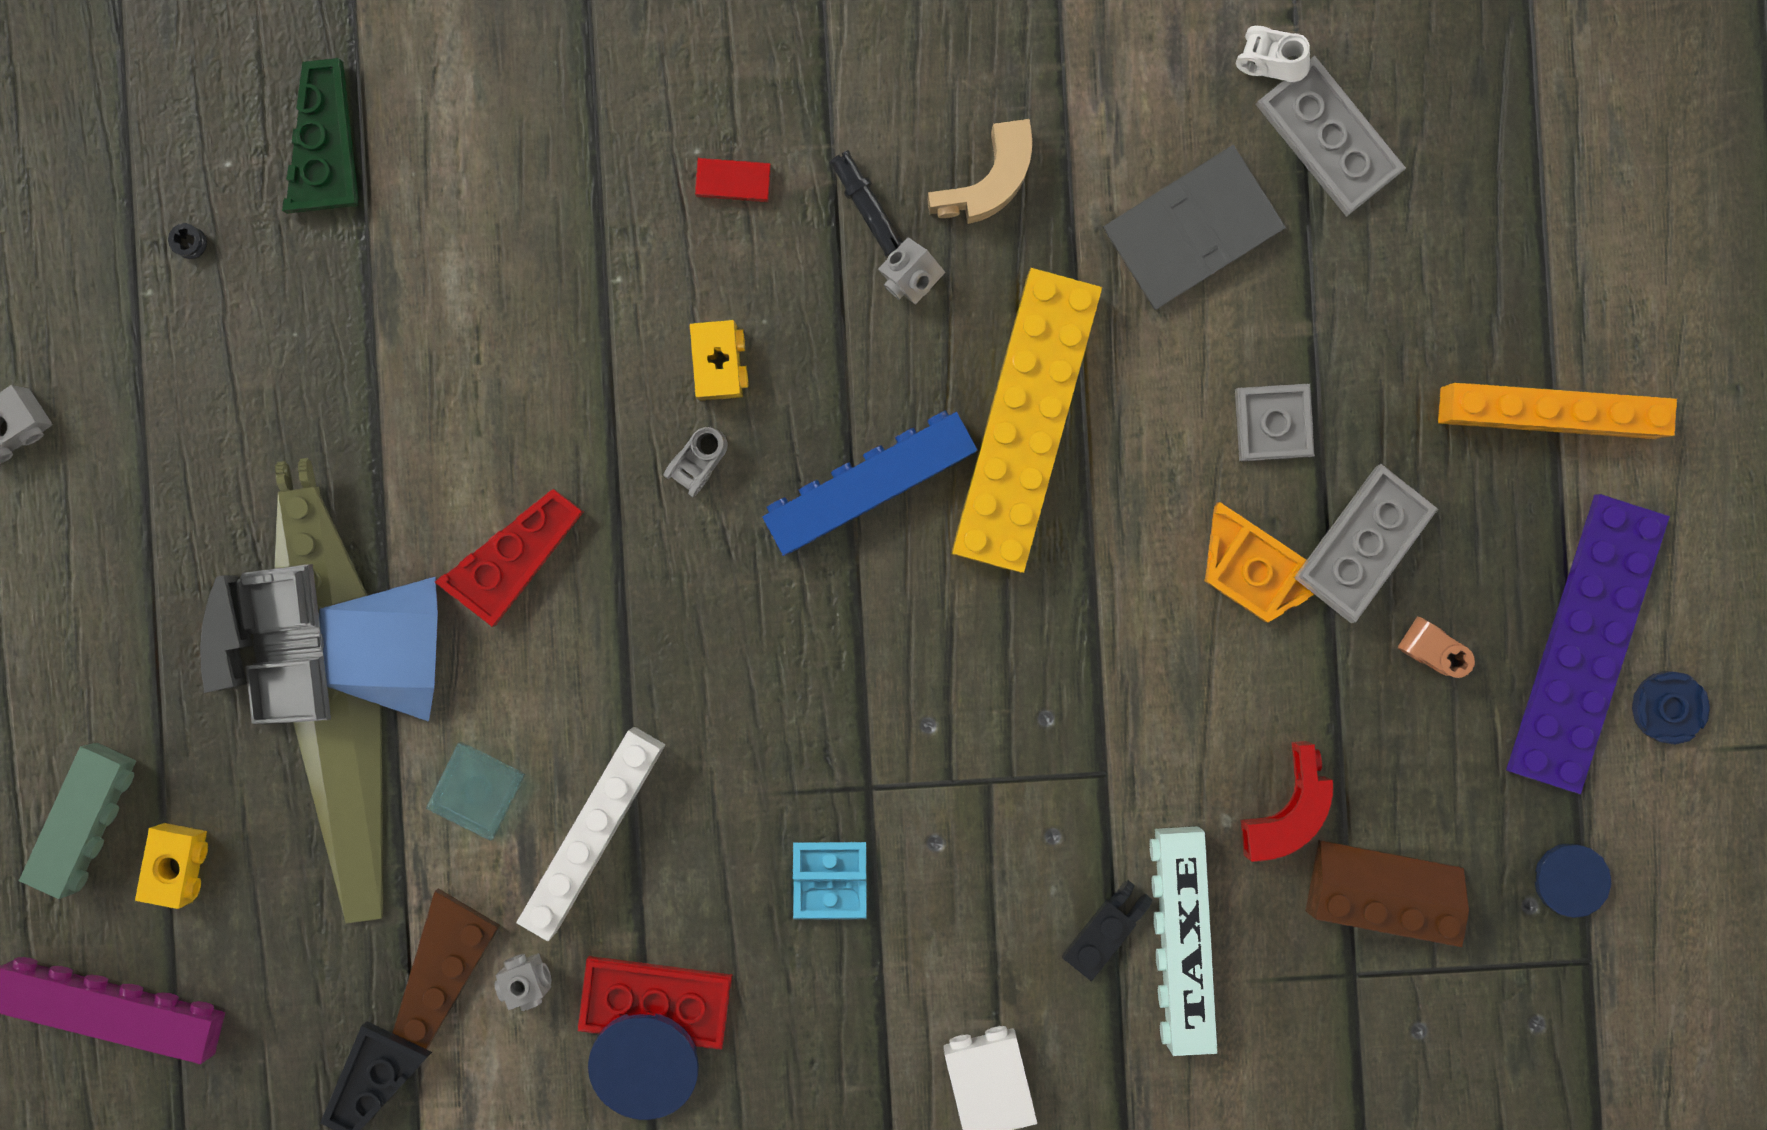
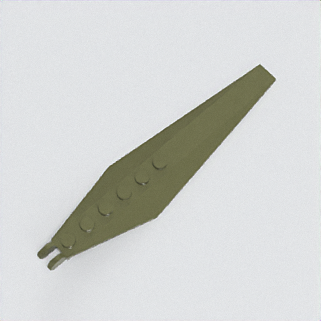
M304 458L298 462L299 480L303 488L295 490L293 489L289 464L286 461L277 462L275 474L280 492H278L274 569L313 564L318 613L321 608L368 596L320 496L319 487H316L311 461L308 458ZM327 687L331 719L293 722L345 923L382 919V705Z

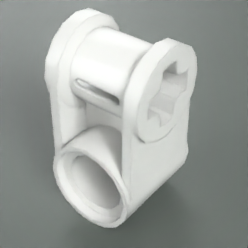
M1251 26L1247 29L1245 35L1247 43L1244 52L1236 60V66L1240 71L1252 76H1265L1287 82H1297L1307 76L1310 70V45L1303 35L1271 30L1264 26ZM1291 56H1297V57H1299L1298 59H1295V60H1289V59H1287L1288 57H1291Z

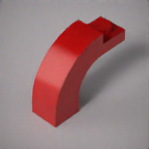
M1307 741L1291 742L1295 787L1288 804L1272 816L1241 820L1244 856L1251 862L1277 859L1297 851L1317 834L1326 820L1332 802L1333 780L1326 776H1318L1317 771L1322 770V758L1319 749H1315V744Z

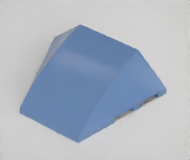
M436 577L319 609L320 630L324 643L323 655L327 687L429 721L435 685L438 619Z

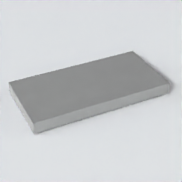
M1316 56L1310 59V70L1306 77L1297 82L1282 81L1255 104L1346 217L1406 169Z
M1379 464L1371 472L1294 578L1350 623H1354L1362 615L1438 508L1385 466Z

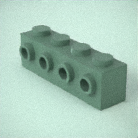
M99 743L80 746L19 879L20 882L57 899L77 893L84 887L89 876L86 870L90 861L99 854L103 847L104 839L101 837L106 826L110 825L118 814L119 806L117 802L122 792H125L133 781L134 772L132 770L136 760Z

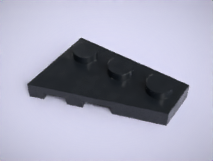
M368 1021L365 1022L359 1030L320 1124L333 1130H362L432 1052Z

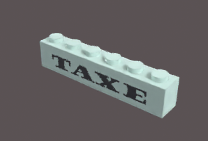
M1198 826L1155 829V839H1150V856L1152 861H1157V875L1152 876V892L1154 898H1159V912H1154V928L1156 934H1161L1162 947L1156 949L1158 971H1163L1164 985H1158V1000L1160 1008H1165L1166 1018L1165 1022H1160L1162 1044H1167L1173 1056L1217 1054L1205 832Z

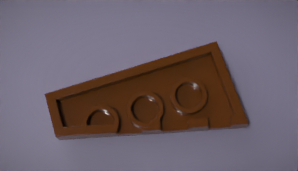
M441 889L435 890L393 1034L428 1049L495 936L500 924Z

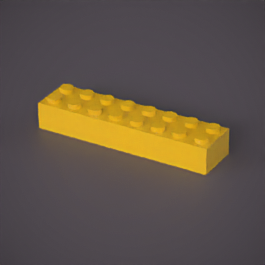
M1030 269L951 554L1024 573L1102 287L1042 270Z

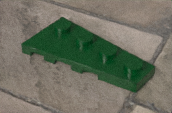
M340 58L302 62L296 109L299 110L296 129L293 128L291 142L294 145L291 165H288L286 180L289 181L287 198L283 200L282 211L290 214L359 206L344 63Z

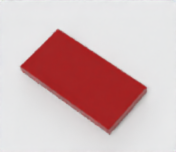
M588 956L577 1031L599 1034L610 1022L626 1014L629 1016L639 1014L655 1016L660 1014L682 1026L692 1038L695 1046L722 1050L732 974Z

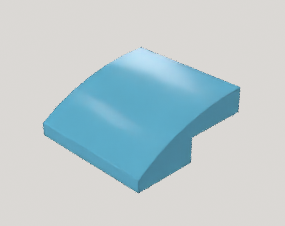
M866 842L793 843V919H867Z

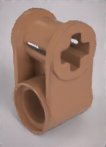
M1418 616L1397 647L1406 655L1431 667L1440 674L1454 678H1462L1468 675L1473 670L1475 664L1473 653L1467 647L1446 635L1443 630ZM1449 654H1454L1455 659L1459 662L1456 667L1451 666L1450 660L1447 659Z

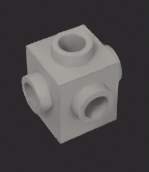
M907 238L878 268L887 279V282L884 284L885 288L898 300L904 296L915 305L946 273L927 249L910 238Z
M538 953L527 958L525 954H520L504 961L505 966L495 975L497 980L494 985L499 1000L501 1002L505 1001L508 1010L520 1006L521 1011H525L542 1003L541 998L550 990L552 982L550 971L547 965L542 962L540 954ZM519 981L524 984V990L521 989Z

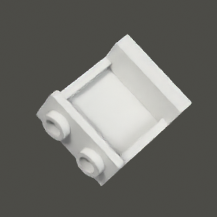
M997 1026L986 1030L985 1035L971 1038V1035H960L950 1039V1043L944 1045L945 1059L963 1130H1014L1037 1124L1014 1028L1007 1029L1006 1026Z

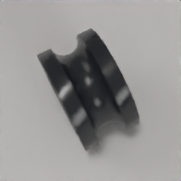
M182 223L176 225L168 236V243L172 251L187 259L200 257L207 247V239L204 233L191 224ZM186 233L195 238L193 245L188 243L189 249L180 244L182 237L187 239Z

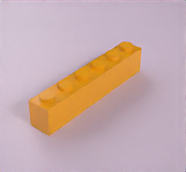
M1452 383L1440 389L1438 424L1659 439L1675 435L1677 399Z

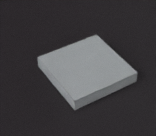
M1310 384L1235 389L1239 462L1315 456Z

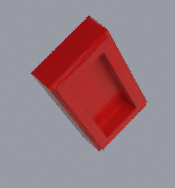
M698 158L695 195L696 197L768 202L771 164Z

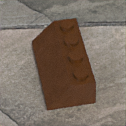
M1319 840L1305 911L1316 920L1462 947L1469 914L1464 868Z

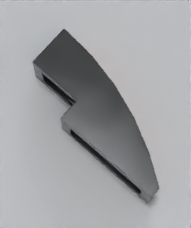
M238 575L216 577L208 598L200 642L201 674L204 693L247 684L239 649L253 646L251 634L247 633V629L242 630L236 585Z

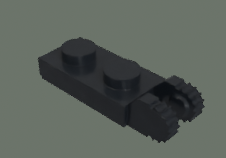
M1129 880L1120 886L1110 900H1105L1062 955L1066 962L1091 982L1137 925L1136 922L1141 919L1152 904L1153 899L1145 894L1136 901L1127 915L1118 908L1130 897L1135 887Z

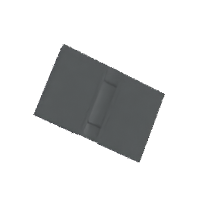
M1234 145L1103 226L1105 233L1154 310H1157L1286 228Z
M313 564L242 573L241 578L236 582L242 630L247 629V633L254 636V652L257 661L253 665L245 666L252 724L330 720L331 715L323 655L324 643L320 630Z

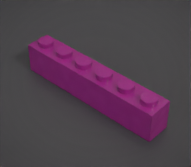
M17 957L13 961L0 966V1014L197 1064H202L215 1055L225 1012L215 1010L214 1005L210 1003L179 1001V997L175 994L164 992L152 994L144 992L143 987L136 984L116 985L108 983V978L104 976L87 975L84 977L72 974L73 970L68 967L52 966L48 968L37 965V960L27 957Z

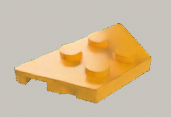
M1221 502L1216 503L1213 511L1205 575L1206 583L1264 622L1272 621L1284 614L1286 610L1300 605L1314 595L1294 578L1306 562L1305 558Z

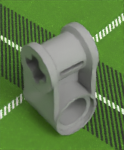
M711 427L698 429L668 465L663 476L667 479L672 477L689 490L688 495L695 497L708 481L716 465L725 455L728 447L726 436L721 431ZM713 434L718 440V447L714 453L707 455L701 449V440L705 435ZM682 469L691 474L694 478H691L689 475L683 472Z

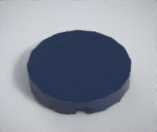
M1672 671L1652 674L1641 682L1634 693L1632 703L1635 723L1643 734L1655 741L1669 744L1688 742L1696 737L1695 734L1699 732L1700 728L1703 729L1708 722L1710 711L1708 695L1702 685H1699L1688 674Z
M1577 844L1557 845L1542 856L1535 870L1537 873L1535 889L1543 904L1560 915L1571 918L1588 916L1600 909L1609 896L1612 884L1610 869L1602 856L1586 846Z

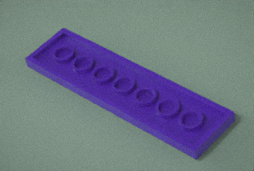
M1602 494L1594 495L1506 771L1581 794L1670 516Z

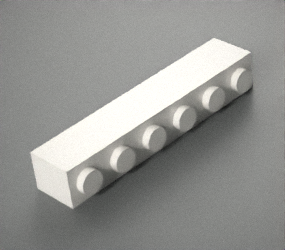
M636 727L627 731L517 920V924L546 941H549L557 933L663 751L664 743Z

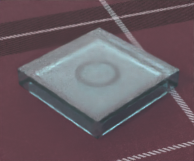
M459 742L426 809L491 841L494 839L526 774L463 742Z

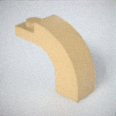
M1030 119L993 124L991 137L994 165L989 174L979 183L969 187L928 192L929 215L938 214V218H951L960 215V210H965L967 224L984 220L1002 210L1019 191L1030 164L1032 155Z

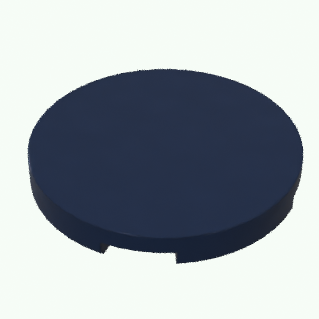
M626 1014L610 1022L597 1036L588 1061L590 1082L600 1100L618 1114L638 1120L661 1118L678 1110L691 1096L699 1072L697 1048L687 1031L668 1017L660 1014L655 1016L644 1014L629 1016Z

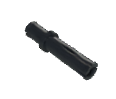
M844 151L842 157L837 155L829 164L833 167L846 189L844 192L847 199L853 200L882 248L885 257H888L904 241L900 238L871 190L872 182L869 177L864 178L850 151Z

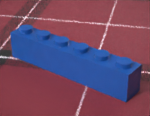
M945 410L928 419L929 427L917 433L915 428H911L895 437L896 445L886 450L880 445L863 455L865 461L859 465L852 467L849 462L831 472L833 479L820 485L818 480H815L800 488L801 496L788 502L786 497L767 506L766 508L769 513L762 516L782 555L786 556L975 454L978 450L958 413L955 412L948 415Z

